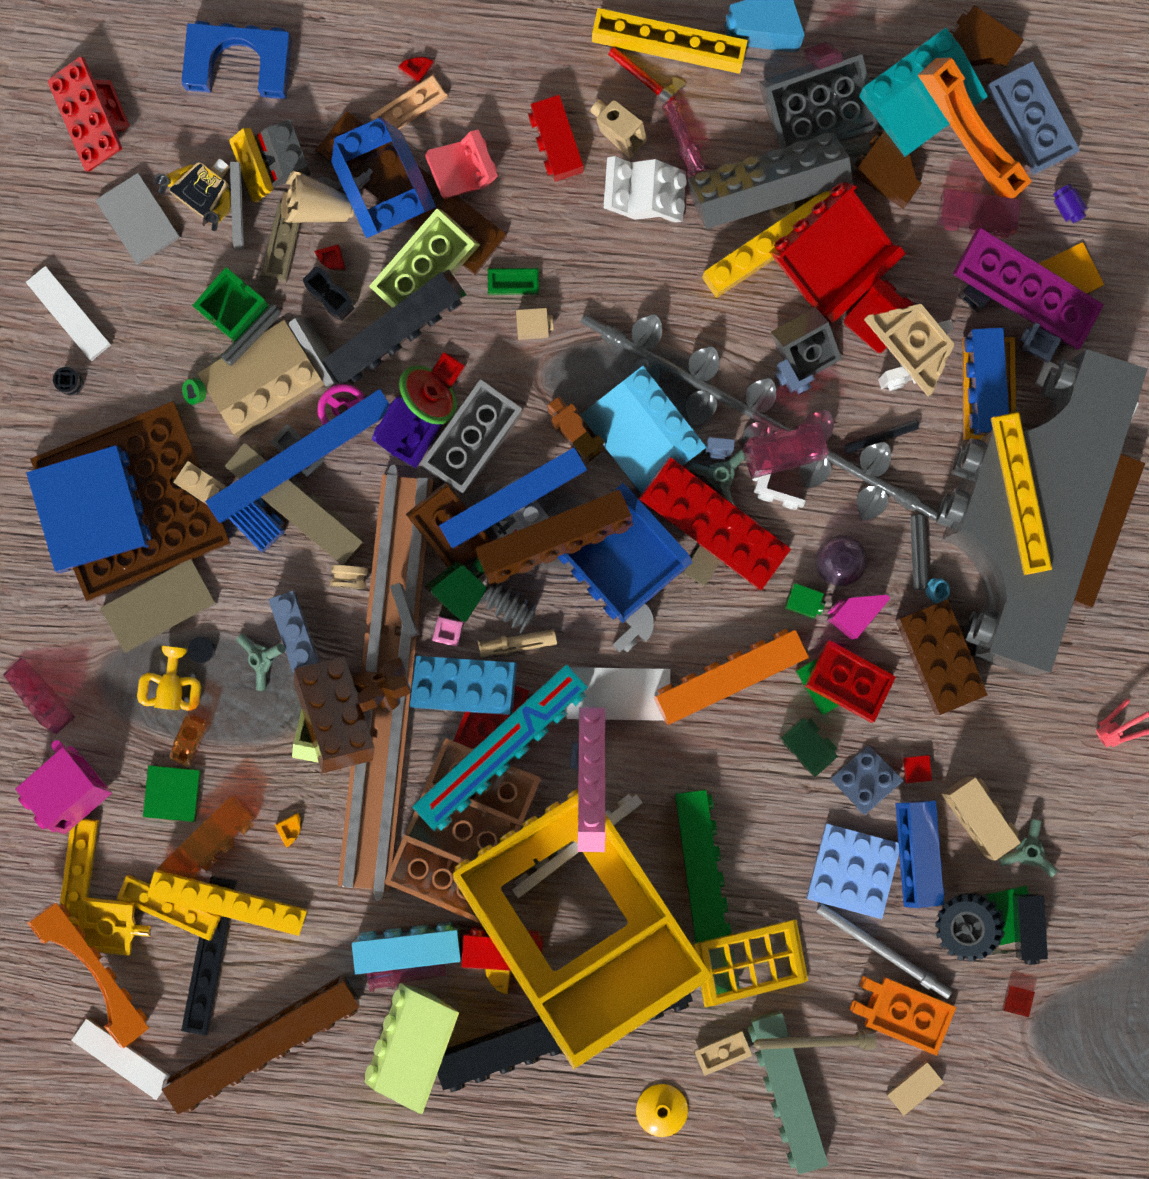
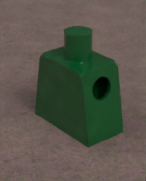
M478 558L468 568L459 562H454L424 586L463 623L468 620L487 591V587L479 580L484 571Z

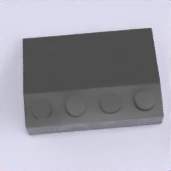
M852 49L759 82L764 105L780 149L791 146L799 141L816 138L825 133L834 132L837 139L841 141L880 127L879 122L859 97L863 87L869 84L862 53Z

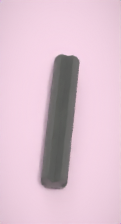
M270 304L222 354L223 361L232 366L280 316V310L275 305Z
M914 514L910 517L914 590H926L928 588L925 516L923 514Z

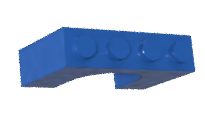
M196 21L195 24L187 23L181 82L186 91L211 93L213 68L216 58L225 49L241 45L253 49L260 57L258 91L261 97L287 99L292 38L289 32L278 27L271 28V30H261L260 27L254 25L238 28L230 23H221L220 26L210 25V23L205 21Z

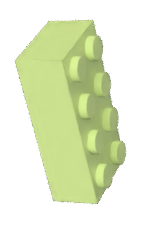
M436 209L369 287L393 308L440 272L449 269L454 275L480 244L443 210Z

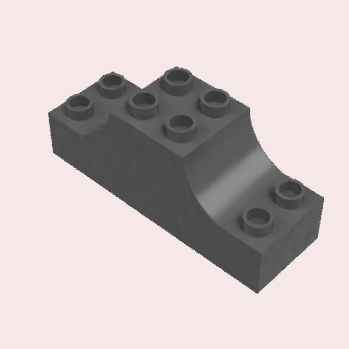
M1086 349L1072 360L1063 359L1058 369L1051 367L1046 376L1041 396L1051 399L1047 416L1039 426L1023 431L1052 570L1028 575L1023 573L994 431H990L979 440L971 438L967 446H960L951 474L961 477L962 480L959 489L955 488L951 495H944L938 510L936 523L946 526L942 540L955 545L971 559L983 582L986 597L985 609H982L980 613L975 611L971 613L964 632L965 641L973 644L970 653L972 657L1026 675L1052 672L1147 368Z

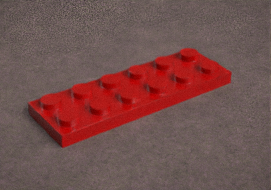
M668 457L638 498L758 590L762 591L791 551V548L671 457Z

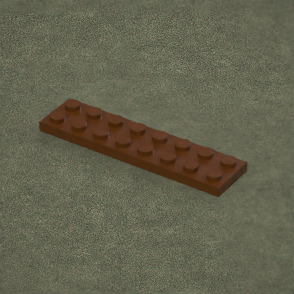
M346 111L316 148V152L331 163L334 138L364 125V123ZM390 143L346 162L353 178L359 177L363 172L366 173L369 168L373 171L369 176L371 179L362 188L381 203L414 189L395 147ZM418 166L436 207L405 222L418 231L436 209L443 210L480 244L462 265L476 276L507 237V234L458 196L447 199L443 198L435 179Z

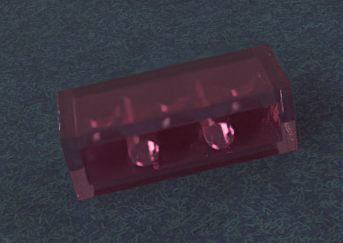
M945 189L941 194L937 225H942L944 229L951 231L959 230V228L969 229V232L973 234L977 228H982L987 232L994 233L996 237L1008 238L1018 230L1022 200Z
M810 422L797 426L796 430L787 432V429H781L766 438L755 436L748 439L742 451L751 479L825 460L829 450L820 423L814 425Z

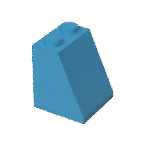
M744 0L730 5L729 12L726 15V23H724L726 35L748 40L746 47L795 53L800 50L805 36L794 0Z

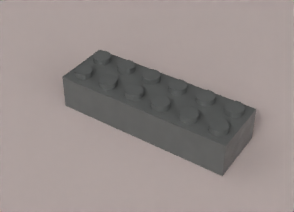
M834 132L821 134L807 141L796 142L788 147L773 149L769 153L756 157L751 156L737 163L725 164L708 172L697 173L695 176L689 177L688 182L693 204L705 228L709 229L830 191L839 183L852 184L853 179L849 156Z

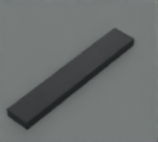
M211 876L209 883L236 890L237 880ZM221 916L212 940L208 941L199 937L181 1031L208 1035L230 922L228 917Z

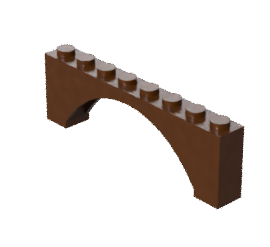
M975 5L970 12L964 10L956 22L960 26L955 33L951 30L949 31L963 49L971 66L1000 64L1005 68L1024 41L1023 38ZM885 130L882 134L877 132L869 143L872 146L869 153L865 154L863 152L854 164L858 167L854 175L904 210L922 183L916 178L910 154L904 157Z

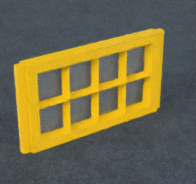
M796 919L693 944L694 950L712 976L709 981L701 985L704 1007L715 1006L808 981Z

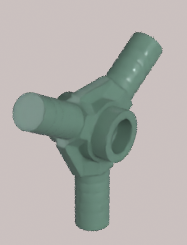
M739 450L728 462L723 461L711 464L710 467L691 462L689 472L707 477L710 484L716 490L719 489L720 495L734 505L729 486L732 485L735 474L734 469L747 455L742 450Z
M241 634L238 636L237 642L248 652V662L256 671V690H266V672H268L274 657L285 652V646L279 643L268 648L254 644L245 634Z
M1031 819L1028 838L1025 837L1015 848L1016 851L1005 854L998 859L1001 867L1020 861L1023 864L1038 865L1050 877H1053L1058 872V869L1044 857L1045 852L1042 843L1038 840L1042 821Z

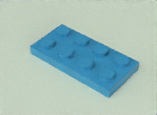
M415 656L410 707L512 715L517 663Z

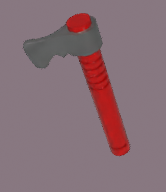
M613 47L608 53L623 68L644 83L650 90H653L658 95V99L666 105H670L675 99L676 93L686 86L684 81L673 77V84L664 88L623 53L618 51L617 48Z

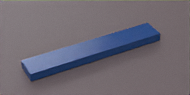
M573 447L439 525L453 549L586 472L587 468Z

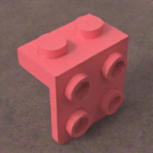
M479 129L470 131L460 142L430 149L425 154L440 194L445 199L484 189L498 177L496 165L491 161L486 141L482 138Z

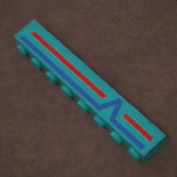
M566 664L417 801L412 808L433 831L437 828L442 831L453 821L450 816L456 810L461 813L472 803L469 799L476 792L481 795L490 787L491 783L489 780L495 774L500 777L511 767L508 764L509 761L515 756L520 759L530 749L527 745L533 739L537 742L549 732L546 728L553 721L558 724L568 714L565 710L572 703L577 706L587 697L584 692L588 687Z

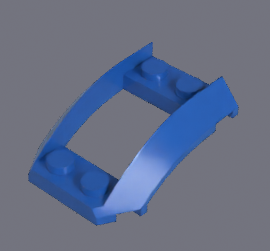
M380 117L334 138L331 163L366 238L436 207L402 131ZM392 141L414 189L367 209L346 162Z

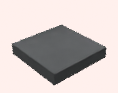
M401 583L391 585L390 588L405 634L411 638L420 635L404 586Z

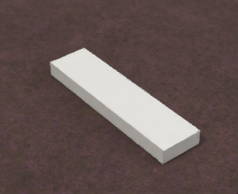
M46 266L26 281L27 285L89 360L93 361L111 346L104 335Z
M90 1018L84 1021L71 1040L155 1100L163 1092L161 1090L163 1081L171 1076L130 1046L125 1048L119 1047L108 1031Z

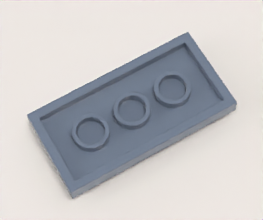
M1034 62L986 86L1033 176L1080 151Z

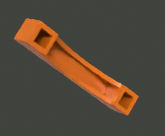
M936 58L918 74L919 78L996 195L1002 198H1015L1032 182L1020 162L1015 161L1003 149L979 117L965 89L963 82L965 77L952 58Z
M51 903L29 919L27 924L41 943L51 941L64 947L75 955L91 972L100 987L106 1004L108 1023L104 1027L117 1045L125 1048L149 1029L145 1023L148 1021V1018L140 1008L135 1010L130 1003L133 1000L130 993L124 987L120 989L115 983V980L118 979L109 966L104 968L99 961L102 958L101 954L93 945L91 947L87 945L84 941L87 936L80 926L72 925L68 919L71 914L63 904L58 906L57 903Z

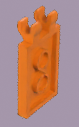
M862 976L859 986L873 993L867 1006L853 1000L849 1010L865 1017L864 1025L937 1056L957 1007L884 976L881 983Z

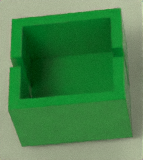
M225 267L192 306L234 342L269 305L265 299L248 285L246 286L239 277Z

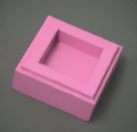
M438 616L432 641L458 647L463 622Z

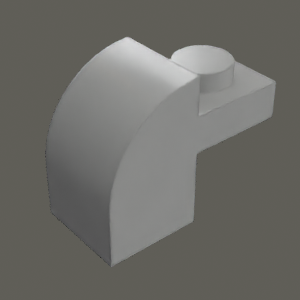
M646 604L625 621L630 629L612 645L619 653L623 649L628 652L638 643L635 639L637 636L644 642L651 636L654 619L651 610Z

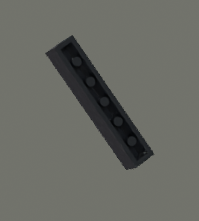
M449 269L442 271L323 361L340 384L350 382L353 385L364 377L362 372L367 368L372 371L383 363L381 358L386 354L392 356L403 348L401 343L408 339L411 342L423 334L420 329L428 324L429 327H432L443 319L441 314L447 309L451 313L463 304L461 299L467 294Z

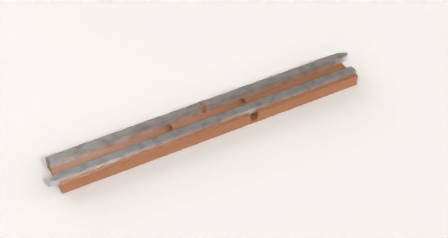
M391 465L387 475L382 474L366 619L367 630L364 637L361 672L367 670L377 673L386 662L400 657L406 671L404 676H406L412 690L418 636L411 638L405 634L390 587L397 583H401L404 586L417 628L419 629L428 542L406 516V513L433 493L434 480L419 477H398L396 466ZM411 693L400 697L401 702L399 706L391 711H383L380 707H376L363 712L375 747L373 761L350 766L338 886L373 889L376 901L383 897L384 891L391 890V886L385 884L384 881L394 860Z

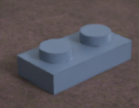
M709 437L705 444L704 454H710L711 459L725 460V457L732 454L735 440Z

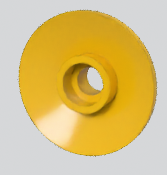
M656 1084L648 1087L640 1095L636 1105V1115L645 1131L654 1136L666 1137L675 1134L683 1127L688 1116V1105L684 1095L674 1086ZM662 1107L667 1109L665 1116H659L657 1113Z

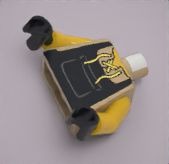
M219 158L210 169L198 162L195 165L190 164L168 174H156L153 179L152 185L161 184L158 190L159 193H165L167 187H170L169 191L174 197L203 218V226L206 223L212 224V231H216L218 223L230 213L231 188L222 179L230 167Z

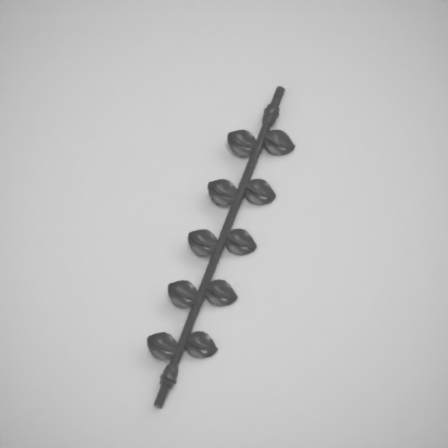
M586 314L583 315L580 323L601 334V338L605 339L606 343L617 347H624L644 358L631 366L629 376L644 366L657 383L661 375L660 368L701 390L691 394L686 401V411L690 424L697 425L709 420L716 412V399L757 421L749 425L743 433V444L747 456L753 457L767 451L773 443V431L815 453L805 457L800 464V476L805 488L816 487L827 480L831 472V463L872 485L862 489L857 496V507L862 520H870L879 516L886 509L888 495L894 497L897 503L903 505L906 510L910 509L913 512L917 510L936 521L938 510L922 502L921 498L916 496L917 493L897 488L877 477L887 471L891 462V451L886 442L875 443L863 449L860 455L861 467L821 446V444L829 440L834 429L833 417L828 410L810 414L804 420V436L764 414V412L772 408L777 396L776 386L771 378L752 383L747 388L746 403L706 382L716 375L720 364L719 354L713 346L699 349L691 355L689 359L690 372L649 350L654 348L662 337V323L657 315L643 317L634 323L632 327L633 340L629 339L615 325L614 327L609 324L606 326Z

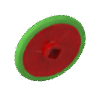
M411 366L407 368L400 377L399 386L402 398L409 409L422 420L432 424L449 422L454 417L457 409L456 397L452 388L438 379L432 373V369L428 367Z

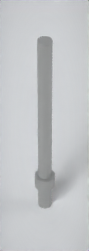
M821 903L818 907L817 913L920 981L919 984L925 988L933 989L946 999L952 994L953 990L936 980L937 976L931 972H924Z

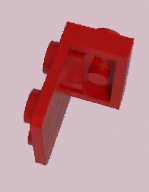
M880 278L844 319V325L879 354L887 347L864 319L868 315H877L914 305L908 298H901L895 292L896 288L887 280L883 282Z

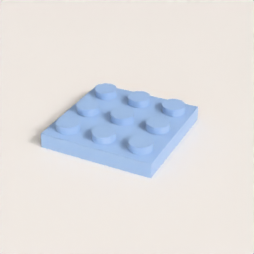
M825 823L806 899L882 919L899 856V843Z

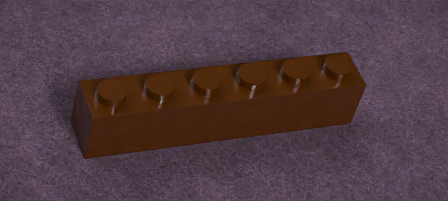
M1120 454L1073 602L1077 606L1085 609L1094 607L1145 466L1144 462Z
M619 489L475 549L489 584L494 582L501 583L506 581L511 575L530 571L533 566L553 562L560 555L575 553L582 546L590 543H599L614 533L621 534L626 532L633 526L632 515Z

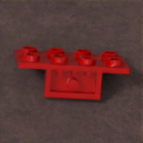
M78 57L48 79V84L85 171L90 172L122 150V145L116 131H124L130 125L111 80L93 79L85 58Z

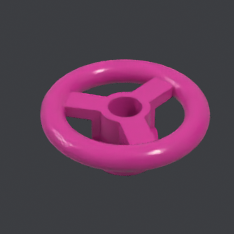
M337 384L327 389L320 397L317 409L322 425L329 422L325 413L326 403L331 405V411L337 417L342 414L338 411L340 405H346V410L366 398L363 392L349 384ZM345 391L352 393L357 398L349 401L345 397L333 398L332 395Z

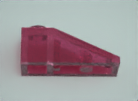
M21 657L3 674L38 723L57 735L75 718L64 701L24 658Z

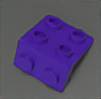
M397 396L388 406L387 412L380 424L376 426L372 440L394 457L417 468L442 424H432L422 420L409 409L402 397Z

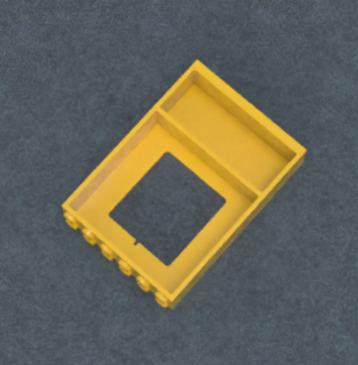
M578 788L568 794V799L561 805L559 802H555L546 808V813L539 819L533 816L522 824L524 827L517 833L512 830L500 838L501 842L495 847H492L490 844L478 852V857L470 862L469 859H466L455 866L456 870L453 873V878L458 888L574 1070L712 978L606 813L605 852H583V854L624 915L627 925L559 970L553 971L503 894L501 887L535 866L534 859L541 862L573 841L578 844Z

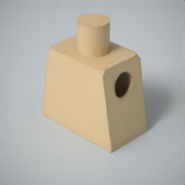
M598 100L592 106L591 113L597 117L601 133L629 159L646 143L647 138L643 122L618 102L613 100L607 106L601 100Z

